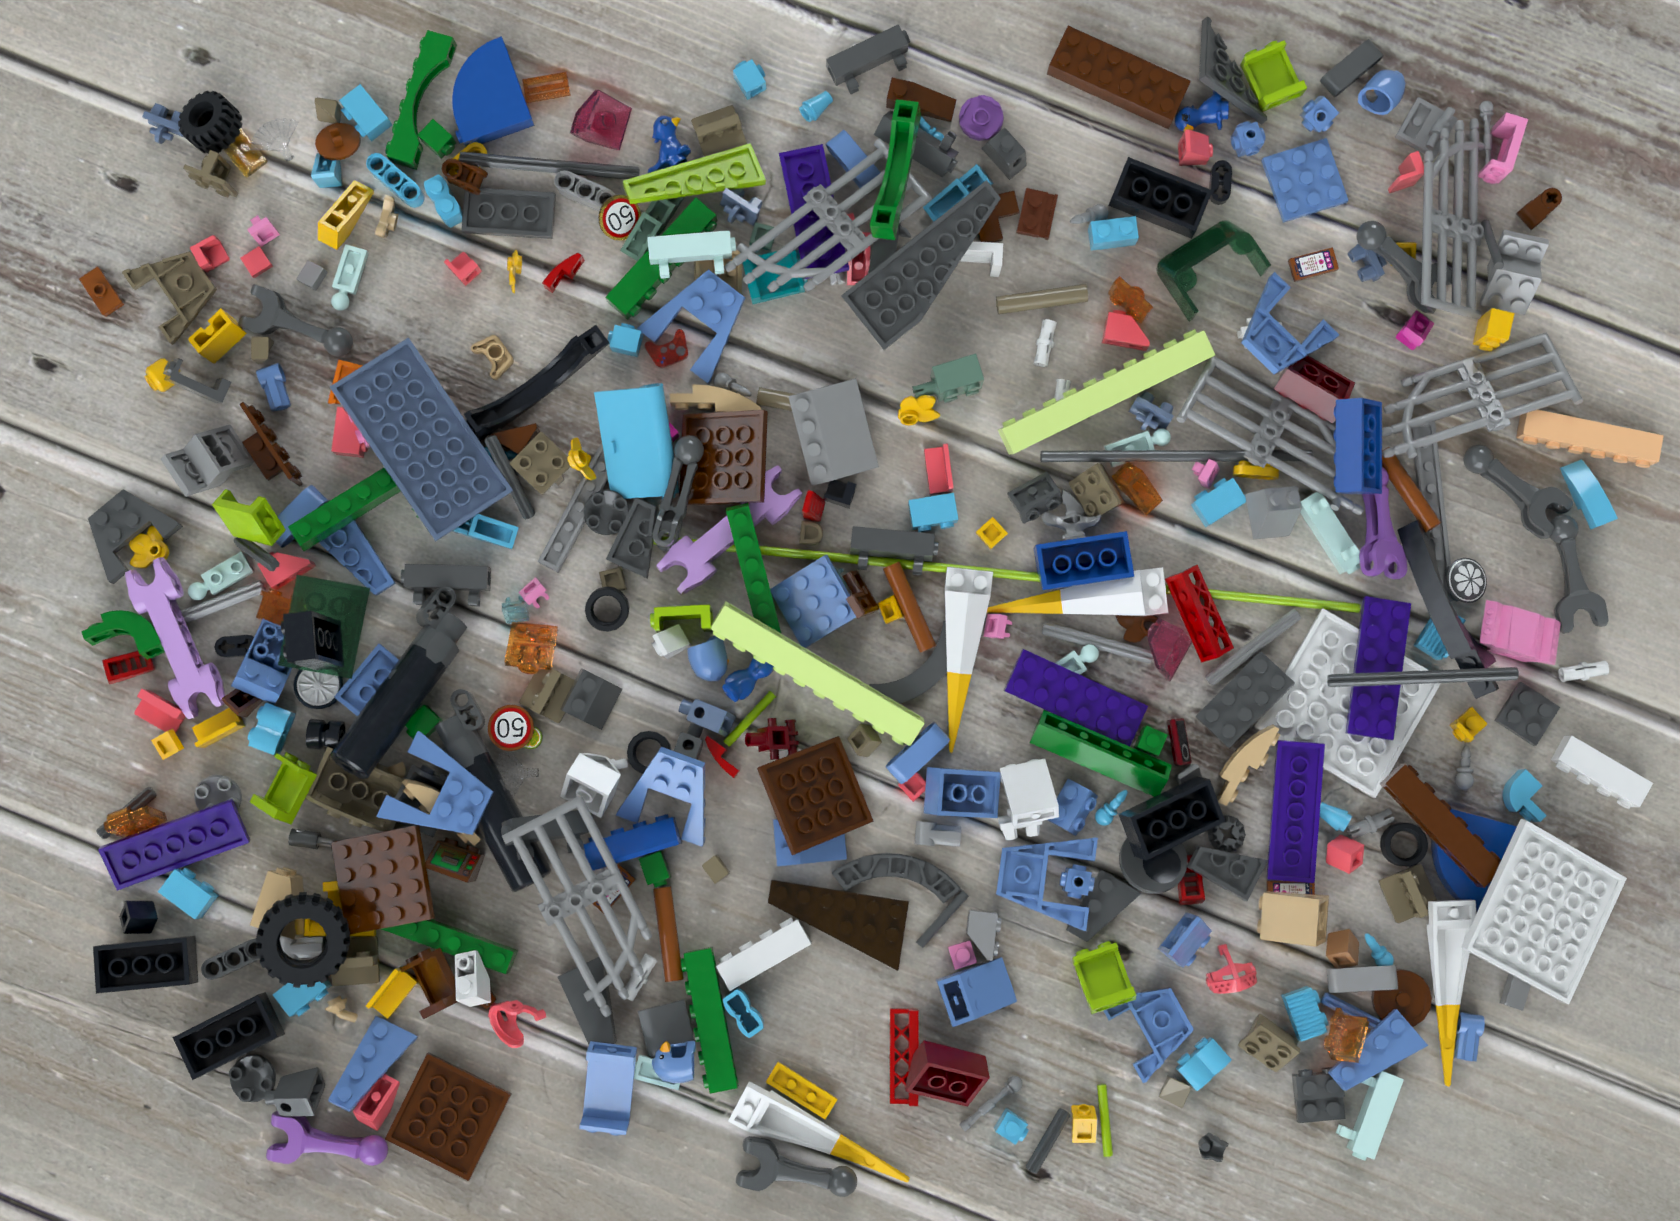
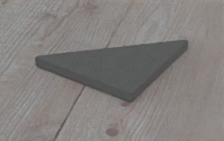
M1206 17L1202 20L1199 80L1257 122L1263 124L1267 121L1266 114L1258 109L1256 96L1250 87L1246 88L1241 79L1243 76L1235 60L1231 62L1225 51L1227 46L1220 34L1216 35L1211 27L1212 20Z

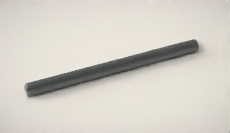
M460 152L459 161L477 167L558 173L566 170L576 175L630 179L640 174V169L636 166Z
M1517 667L1330 674L1327 676L1328 687L1508 681L1517 680L1519 678V671Z

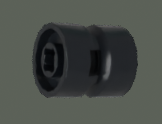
M310 719L306 729L307 748L321 750L325 746L326 749L327 747L334 749L346 733L345 722L330 720L326 723L325 720Z

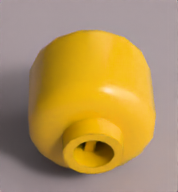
M160 358L148 366L145 371L146 375L144 378L154 391L166 392L175 386L164 380L166 375L163 374V371L168 362L164 358Z

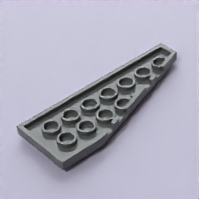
M987 180L841 295L883 350H886L921 322L999 203L1000 196Z

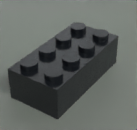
M1128 157L1108 206L1192 239L1198 229L1213 190Z
M314 611L283 614V621H281V631L285 635L283 655L288 663L317 671L344 667L341 621Z
M1198 776L1118 814L1134 857L1143 860L1157 856L1225 822L1210 779Z
M195 936L93 946L96 994L198 983Z
M266 992L172 1038L192 1080L285 1035V1032Z

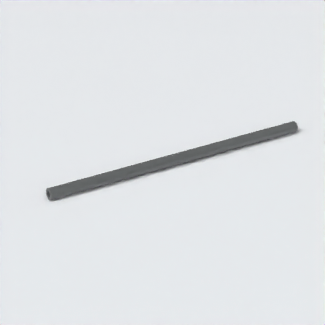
M1090 450L1040 452L1041 462H1207L1208 459L1215 462H1239L1249 460L1243 457L1246 453L1245 450ZM1273 450L1271 453L1272 456L1281 461H1302L1284 450ZM1303 450L1313 456L1312 450Z

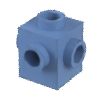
M1319 95L1314 101L1310 100L1303 106V112L1300 116L1304 119L1301 123L1308 131L1314 130L1320 133L1321 131L1325 132L1332 126V120L1339 112L1324 96Z
M1246 121L1236 126L1237 128L1231 136L1233 149L1236 150L1238 157L1257 154L1265 141L1263 128H1259L1258 122L1250 123Z
M1073 864L1072 868H1066L1065 872L1061 873L1060 886H1063L1062 891L1068 892V897L1081 899L1082 895L1088 896V892L1093 891L1095 878L1091 877L1092 872L1086 871V866ZM1078 877L1082 879L1081 886L1074 884V880Z

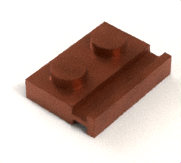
M1026 188L1016 233L1048 240L1058 194L1053 195L1048 194V192Z

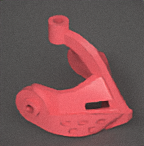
M1227 944L1218 946L1220 955L1225 956L1228 965L1218 971L1206 974V984L1213 993L1226 994L1240 992L1254 986L1257 983V972L1252 962L1245 964L1233 963ZM1245 971V975L1238 976L1239 972ZM1233 975V979L1223 980L1222 976Z
M518 1000L493 1003L490 1006L488 1016L492 1028L499 1039L511 1048H518L524 1044V1036L517 1026V1015L526 1012L534 1016L536 1021L546 1018L544 1009L538 1011L534 1007L523 1005ZM500 1011L505 1012L507 1021H504Z

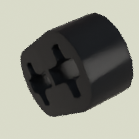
M1219 160L1211 168L1209 189L1213 190L1210 196L1211 202L1222 205L1226 203L1231 194L1232 166L1227 161ZM1219 167H1223V171L1226 172L1222 180H1219L1220 174L1216 172ZM1219 185H1222L1221 191L1225 193L1222 198H1218V194H1214L1217 192Z
M237 635L221 637L215 643V652L225 658L245 657L248 649L241 648L240 644H247L249 639L252 642L254 636ZM225 641H227V644L235 645V648L228 649L227 653L221 650V646L225 645Z

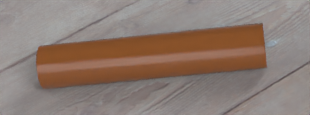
M1382 455V467L1386 469L1389 480L1415 518L1419 519L1425 533L1441 524V521L1396 455L1389 458H1384Z
M900 562L883 568L919 652L921 653L935 647L936 643Z
M671 886L654 888L653 893L665 982L683 980Z

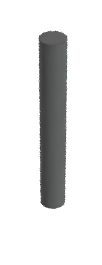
M1483 220L1481 225L1484 228V236L1494 267L1501 269L1504 263L1490 221Z
M962 890L916 943L923 948L969 896Z

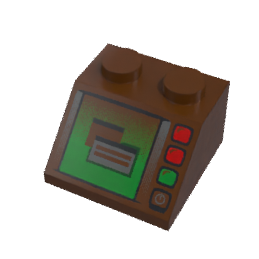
M445 837V840H437L426 860V868L467 883L475 882L485 857L484 854L479 853L480 848L467 845L466 848L458 846L459 841Z

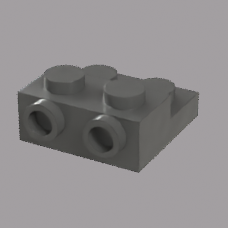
M1332 1067L1322 1068V1072L1313 1073L1312 1069L1298 1070L1299 1074L1292 1075L1298 1123L1346 1119L1343 1100L1345 1090L1328 1073Z

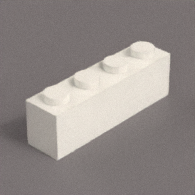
M1572 735L1563 737L1551 758V761L1557 763L1556 767L1566 773H1574L1577 775L1576 779L1586 785L1591 783L1598 787L1597 792L1607 797H1610V795L1618 799L1617 803L1627 809H1630V807H1640L1653 785L1651 781Z
M791 917L779 924L781 926L779 930L773 932L770 929L759 935L760 941L754 944L749 941L740 946L739 953L732 956L730 952L719 958L720 963L716 968L729 991L812 944L799 919L793 921Z

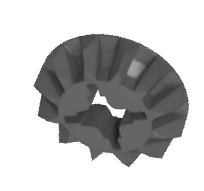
M1223 815L1225 822L1208 830V838L1215 849L1233 852L1243 845L1246 836L1244 825L1238 818ZM1219 828L1224 830L1231 828V834L1235 840L1227 838L1222 842L1224 834Z

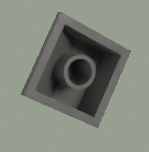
M581 668L560 709L602 730L622 688Z

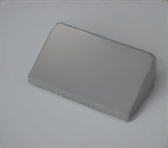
M1508 974L1500 1003L1523 1011L1531 985Z

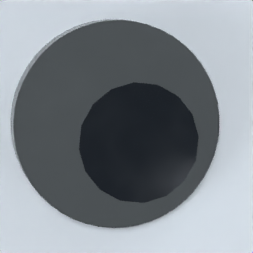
M1126 838L1120 849L1119 864L1125 879L1133 887L1145 893L1160 894L1171 890L1182 880L1187 869V854L1181 843L1157 856L1143 860L1134 857L1129 841Z

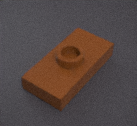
M98 266L79 278L103 316L107 317L125 305Z

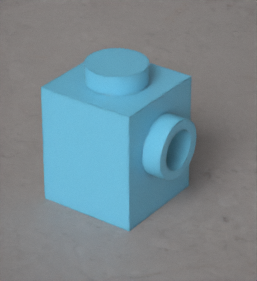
M751 59L748 62L742 61L735 66L733 70L734 79L747 100L766 90V81L763 78L765 73L760 64L755 65Z
M622 323L621 326L615 325L614 330L609 331L607 339L610 343L611 351L638 357L643 340L642 331L636 330L633 325Z
M1005 1108L994 1126L996 1133L1015 1145L1018 1140L1022 1142L1029 1131L1026 1128L1028 1126L1026 1120Z

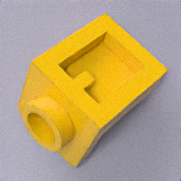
M1469 707L1449 726L1453 729L1452 734L1460 742L1464 741L1466 743L1472 742L1474 736L1488 724L1473 707Z
M1087 1104L1072 1105V1143H1096L1097 1116L1095 1107Z

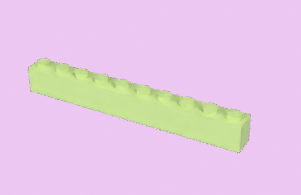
M1193 329L1183 334L1184 339L1178 342L1176 339L1164 343V349L1158 352L1156 349H1152L1144 353V358L1136 361L1134 358L1123 364L1124 368L1116 371L1115 368L1103 373L1104 378L1098 381L1093 378L1084 382V388L1078 391L1072 388L1062 393L1064 398L1058 401L1052 398L1042 403L1044 407L1037 411L1034 407L1023 412V417L1015 420L1013 417L1003 422V427L998 429V432L1008 454H1015L1215 356L1205 331L1196 332V329Z
M725 601L711 624L713 634L719 639L725 640L727 638L733 642V646L742 652L747 650L754 654L753 658L763 664L767 662L773 665V670L783 676L785 674L790 675L799 686L805 687L807 685L813 689V693L822 699H825V697L829 698L838 709L844 711L846 708L853 712L852 716L861 722L865 720L873 724V729L881 734L887 732L892 735V740L900 745L905 743L911 746L925 724L924 718L727 601Z

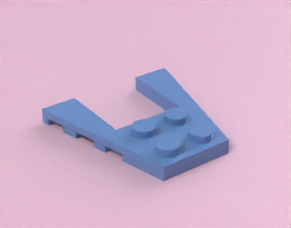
M708 269L637 329L657 343L680 310L685 308L717 333L690 369L706 383L710 384L745 297Z
M1275 272L1267 280L1241 342L1274 375L1332 342L1339 336L1323 319L1300 344L1274 319L1269 312L1291 288Z
M417 731L408 753L449 771L450 773L430 814L386 795L376 817L474 835L494 792L422 732Z
M660 747L643 775H641L632 791L618 809L616 816L638 823L648 789L650 788L692 804L681 839L703 847L705 843V762Z
M1098 838L1002 848L996 895L1086 931L1089 908L1043 901L1048 855L1095 862Z

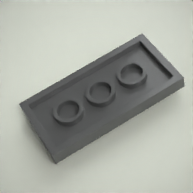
M480 188V195H475L465 190L462 233L553 239L555 193Z
M1260 651L1196 715V718L1224 745L1231 749L1295 682Z

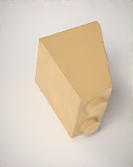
M277 867L276 870L267 872L250 926L259 928L264 914L268 909L270 910L276 901H281L290 894L295 896L299 895V892H304L303 878L296 875V870L288 867ZM296 919L288 923L284 927L281 936L294 940L306 937L304 936L305 919Z
M1264 892L1263 896H1260L1259 910H1262L1261 919L1258 920L1257 932L1260 933V940L1313 947L1325 943L1329 895Z

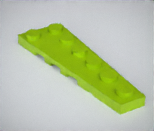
M751 143L623 181V187L630 204L720 192L726 188L734 190L766 185L765 176Z

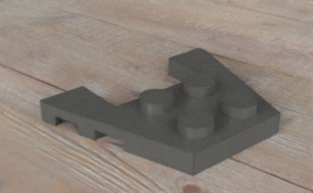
M124 489L88 518L107 580L112 584L116 583L125 575V572L129 571L116 553L151 524L166 540L183 527L177 521Z

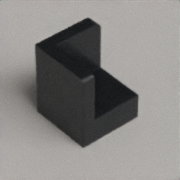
M837 480L830 481L823 498L826 502L850 509L857 484L849 481L847 484Z
M125 901L119 916L123 934H151L158 920L153 901Z

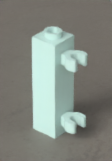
M730 230L647 237L650 265L659 264L661 279L670 278L669 263L714 260L715 274H724L723 259L732 258V251H736L735 237H730Z
M1315 492L1301 501L1302 509L1300 513L1339 574L1347 571L1349 575L1360 568V551L1329 506L1330 504L1322 494Z
M1381 1071L1361 1082L1368 1085L1369 1088L1353 1130L1338 1124L1335 1132L1349 1139L1347 1148L1353 1151L1352 1156L1366 1161L1367 1157L1375 1159L1404 1079Z

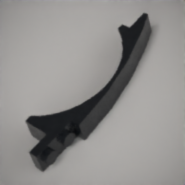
M594 325L579 337L576 335L546 367L524 384L494 402L464 413L467 424L479 441L498 428H504L570 378L609 345V341L597 325Z
M1419 519L1398 529L1397 531L1418 589L1450 658H1455L1460 669L1488 668L1496 662V659L1472 637L1454 610L1439 574L1433 539L1428 538ZM1496 681L1467 682L1475 699L1499 689Z

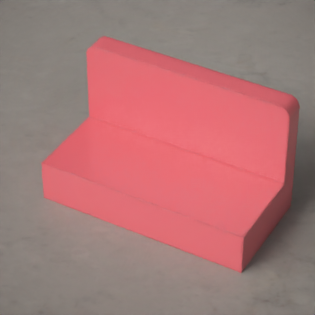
M1419 151L1410 153L1398 167L1401 176L1388 188L1389 193L1414 186L1424 175V164Z
M948 443L943 444L942 447L924 449L930 495L952 492L953 480Z
M141 689L137 697L142 700L134 714L165 732L173 728L176 733L186 717L181 709L156 693L147 689Z

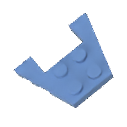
M1170 987L1136 993V1000L1103 1011L1108 1020L1128 1010H1131L1153 1050L1152 1053L1132 1063L1143 1083L1150 1079V1076L1161 1067L1169 1055L1194 1030Z

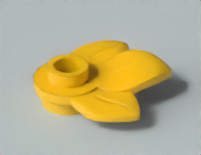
M514 250L512 257L507 258L509 285H511L513 293H515L516 274H521L522 256L518 255L517 250Z
M930 395L920 396L917 399L913 396L904 398L900 403L901 408L898 411L899 420L902 424L911 426L918 421L929 422L939 418L940 413L932 409L936 398Z
M573 438L571 440V450H569V456L567 457L569 465L573 469L575 468L577 471H580L586 479L590 481L596 479L595 473L589 467L591 456L582 450L579 438Z
M152 525L149 527L147 534L140 533L129 542L131 550L135 552L129 564L135 568H147L153 563V560L164 557L166 560L169 556L167 544L163 542V537Z

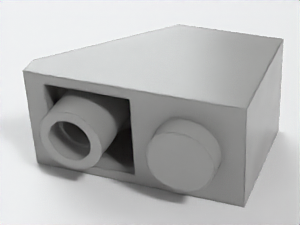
M969 909L966 933L986 959L993 961V955H998L999 942H995L996 932L1000 933L1001 918H998V914L994 912Z

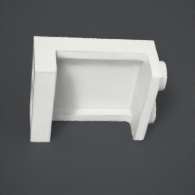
M973 241L960 262L991 263L990 277H999L1002 268L1003 243Z
M1045 758L1040 760L1032 759L1017 765L1009 764L1000 768L1001 782L1004 785L1013 827L1059 817V806Z

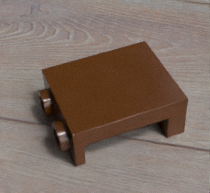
M428 948L405 960L407 965L400 968L401 972L413 969L430 1005L419 1011L423 1019L458 1002L456 1001L455 978L441 948L434 951Z

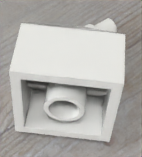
M579 753L566 774L560 797L570 801L581 795L590 813L601 818L614 798L621 776L618 769L627 768V760H615L597 754Z

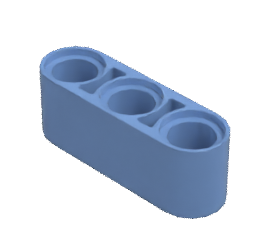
M842 130L825 144L828 151L846 173L867 157L845 130ZM872 164L855 177L853 181L861 188L881 172Z
M313 485L305 488L277 516L286 529L276 541L281 548L287 546L295 539L288 528L289 525L328 502Z
M933 722L917 735L911 746L906 745L885 767L900 784H903L949 743L950 738Z

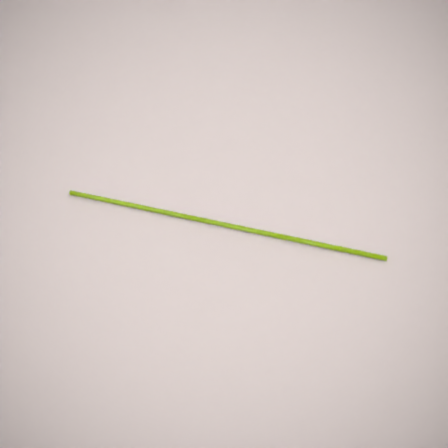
M663 536L662 540H667L669 537ZM735 544L729 547L726 551L736 552ZM759 546L761 555L818 560L822 556L828 555L831 562L858 564L859 555ZM868 556L867 565L888 567L900 562L902 569L913 570L914 560ZM923 561V571L946 573L947 567L991 571L993 572L992 577L1040 582L1037 572ZM1165 585L1166 594H1171L1168 585ZM1209 589L1212 599L1360 612V604Z

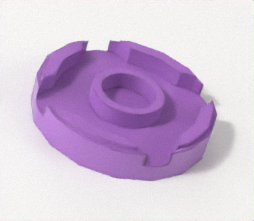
M985 95L968 99L962 105L959 113V124L963 133L977 141L993 138L1001 130L1004 120L1000 104L992 97Z

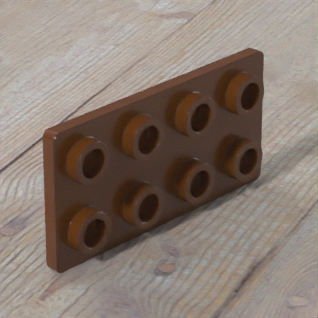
M245 402L240 403L239 405L257 431L242 443L266 480L269 481L281 472H284L290 481L299 487L303 485L300 480L303 477L301 472L288 461L290 456L283 446L280 447L275 442L278 440V437L271 428H268L263 423L266 421L263 414L258 409L256 410L253 405L249 406Z

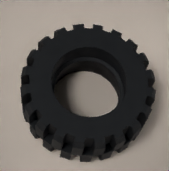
M299 892V895L293 896V894L285 896V899L276 901L270 910L268 909L264 914L257 931L256 952L257 956L260 957L261 966L268 970L270 977L280 979L279 983L283 985L291 983L295 988H300V985H307V988L313 987L316 982L320 981L323 983L327 981L330 975H335L339 971V967L341 964H344L347 952L349 951V924L347 918L343 915V911L339 906L336 907L331 899H324L321 897V894L317 893L307 895V892ZM296 919H311L318 922L326 933L327 942L324 950L319 956L310 960L291 958L283 951L280 944V936L284 927Z

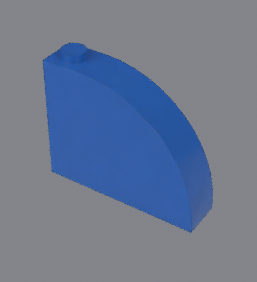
M502 36L485 43L475 50L465 61L455 80L452 106L459 129L455 133L459 143H464L466 147L473 142L485 144L535 126Z
M1454 809L1450 811L1456 818L1458 816L1461 817L1468 824L1467 829L1471 834H1477L1485 842L1483 846L1489 852L1493 851L1502 860L1517 826ZM1431 839L1433 864L1441 883L1456 900H1476V912H1478L1491 882L1485 888L1477 887Z

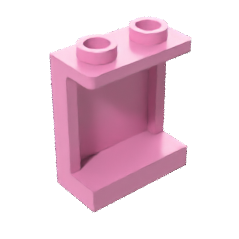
M1506 112L1492 127L1490 134L1503 140L1497 160L1491 159L1479 171V178H1482L1486 183L1499 184L1513 170L1528 119Z

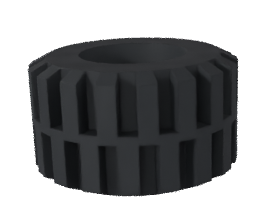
M216 91L199 93L195 98H191L188 101L189 103L182 108L183 112L179 115L181 120L178 121L179 131L183 137L203 153L209 154L210 150L220 153L222 149H228L229 145L233 144L236 141L235 138L240 134L239 129L242 128L243 123L240 122L242 116L239 114V110Z

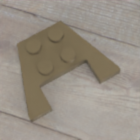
M190 251L162 259L160 262L140 265L141 267L122 271V274L135 291L154 278L178 312L177 315L159 326L166 339L172 345L177 342L217 291L206 272L199 266L193 253Z

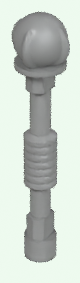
M1483 101L1479 106L1480 117H1483L1485 165L1491 160V150H1493L1490 121L1491 116L1494 115L1492 112L1494 106L1490 101Z
M1017 1076L1010 1077L999 1094L993 1099L987 1100L978 1108L974 1115L969 1116L959 1124L961 1128L967 1131L979 1117L985 1116L1004 1096L1018 1092L1022 1088V1080Z

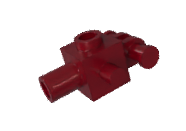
M768 718L767 727L759 728L757 732L746 733L745 735L746 746H758L759 752H770V760H778L779 751L788 750V755L796 753L797 746L799 745V741L795 739V736H798V731L795 729L796 719L785 720L786 726H777V718Z

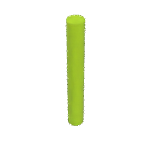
M769 691L723 742L730 747L776 696Z
M1098 1084L1103 1156L1111 1157L1113 1156L1107 1086L1106 1084Z

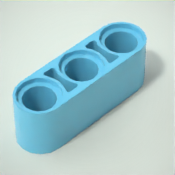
M373 153L367 158L366 165L372 175L404 203L412 208L423 204L425 197L420 187L380 153ZM377 163H383L381 169L374 170ZM394 177H400V181L397 184H391V180ZM411 191H417V195L414 198H407Z

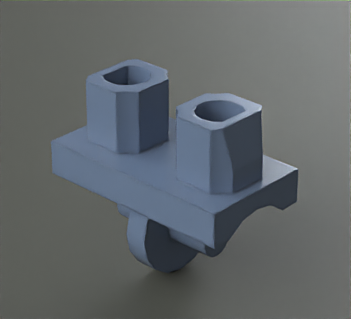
M155 103L150 113L144 111L142 116L148 120L150 125L158 127L150 128V133L155 135V142L162 144L166 139L172 141L174 136L168 132L183 137L178 126V121L181 120L179 118L181 112L174 111L171 120H167L165 118L169 110Z
M726 188L722 193L723 197L720 205L724 207L723 211L729 214L727 221L732 224L737 219L742 223L746 221L754 226L758 220L763 202L757 197H752L749 202L743 199L745 194L743 188L734 190Z
M1357 244L1348 252L1351 262L1355 263L1362 259L1365 267L1357 271L1361 282L1371 279L1374 282L1385 274L1382 267L1387 265V262L1374 251L1366 250Z
M1144 391L1140 397L1137 396L1129 412L1136 415V419L1143 423L1140 428L1145 431L1147 426L1153 429L1157 427L1159 429H1166L1174 417L1172 415L1173 406L1167 402H1162L1160 407L1152 404L1155 397L1147 391Z

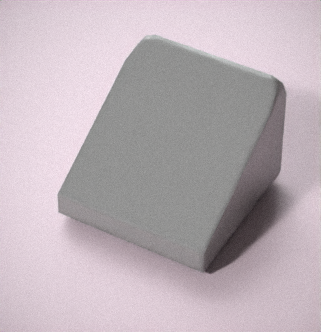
M307 261L296 280L316 291L328 272L321 266Z
M1192 764L1175 775L1179 785L1194 777H1202L1198 764Z

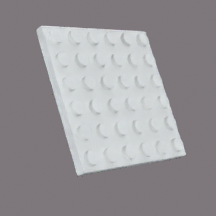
M1323 608L1320 610L1284 672L1295 684L1255 723L1253 728L1260 731L1273 724L1279 728L1277 733L1280 734L1278 740L1324 743L1323 769L1372 798H1376L1382 788L1380 783L1390 774L1441 683L1401 685L1394 740L1346 734L1351 687H1328L1327 676L1330 674L1353 673L1359 629ZM1404 656L1403 671H1429Z
M1520 819L1461 948L1569 1005L1627 878L1529 821Z

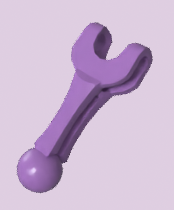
M1382 467V494H1362L1367 523L1365 545L1360 550L1359 559L1363 574L1377 576L1384 571L1386 577L1397 580L1403 578L1407 573V557L1403 547L1397 541L1392 526L1388 501L1389 488L1386 487L1389 476L1386 469ZM1372 561H1373V562H1374V566H1373V568L1371 569V563H1372ZM1394 562L1397 564L1396 572L1394 571Z
M278 1111L272 1113L271 1124L273 1127L280 1128L287 1133L288 1143H275L271 1145L266 1153V1158L269 1161L290 1164L296 1161L302 1153L323 1152L345 1155L354 1159L359 1158L364 1164L374 1166L383 1162L388 1154L387 1142L379 1135H369L365 1138L333 1135L311 1127L305 1116L282 1117Z

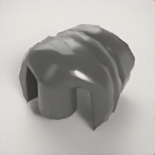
M1207 1133L1198 1142L1201 1157L1205 1160L1222 1162L1224 1151L1229 1143L1220 1140L1211 1133Z

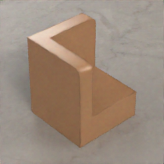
M1350 929L1328 933L1326 956L1336 969L1358 965L1359 941Z

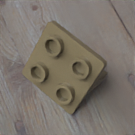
M733 105L691 120L704 157L747 144L740 118L736 114Z
M210 150L208 156H205L202 160L201 170L186 164L184 165L183 169L189 174L188 177L196 181L195 184L207 190L211 187L216 189L215 192L221 196L228 198L231 195L237 198L238 192L226 181L232 167L219 153Z
M540 432L510 462V465L541 495L554 483L559 486L564 481L562 475L571 467L567 460L568 456L543 432Z
M1102 463L1093 465L1069 482L1071 489L1088 517L1100 514L1102 516L1106 512L1125 503Z
M539 663L519 703L556 723H560L566 713L560 708L575 680L543 663Z
M1422 864L1414 865L1378 881L1396 923H1401L1414 917L1423 918L1428 916V901H1437Z
M378 937L350 938L347 958L344 964H341L339 967V971L332 975V985L346 986L379 983Z
M1261 1013L1255 1018L1248 1035L1238 1044L1246 1053L1259 1060L1274 1072L1284 1067L1301 1050L1297 1047L1299 1041Z

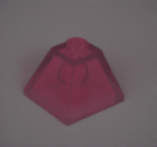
M597 89L576 111L570 134L591 144L620 150L632 108Z
M1158 618L1156 623L1150 626L1147 639L1156 669L1167 681L1171 682L1192 641L1183 629Z

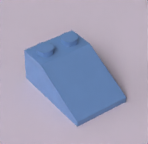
M927 767L924 813L937 816L998 818L1000 772Z
M773 820L777 866L847 859L845 834L791 855L778 820Z
M1186 912L1159 946L1158 950L1182 968L1185 965L1190 966L1196 958L1195 952L1199 947L1204 948L1210 941L1211 937L1209 934L1212 931L1199 916Z

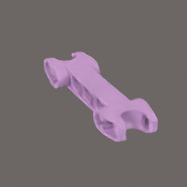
M778 465L765 473L764 503H748L754 527L765 518L772 525L776 524L788 514L794 504L802 497V492L799 488L786 495H778L773 491L771 486L782 473V469ZM724 517L695 542L688 535L684 536L669 549L667 554L656 565L660 572L666 571L674 565L683 566L687 570L688 576L677 588L681 596L709 580L717 572L716 567L711 562L734 544L728 517Z
M164 557L153 560L155 579L150 585L145 583L136 570L125 572L128 594L135 610L139 614L149 613L176 676L168 681L169 691L173 700L189 720L198 716L196 699L200 692L205 693L216 707L225 705L222 701L225 692L217 667L211 662L204 665L176 602V599L184 595L183 587Z

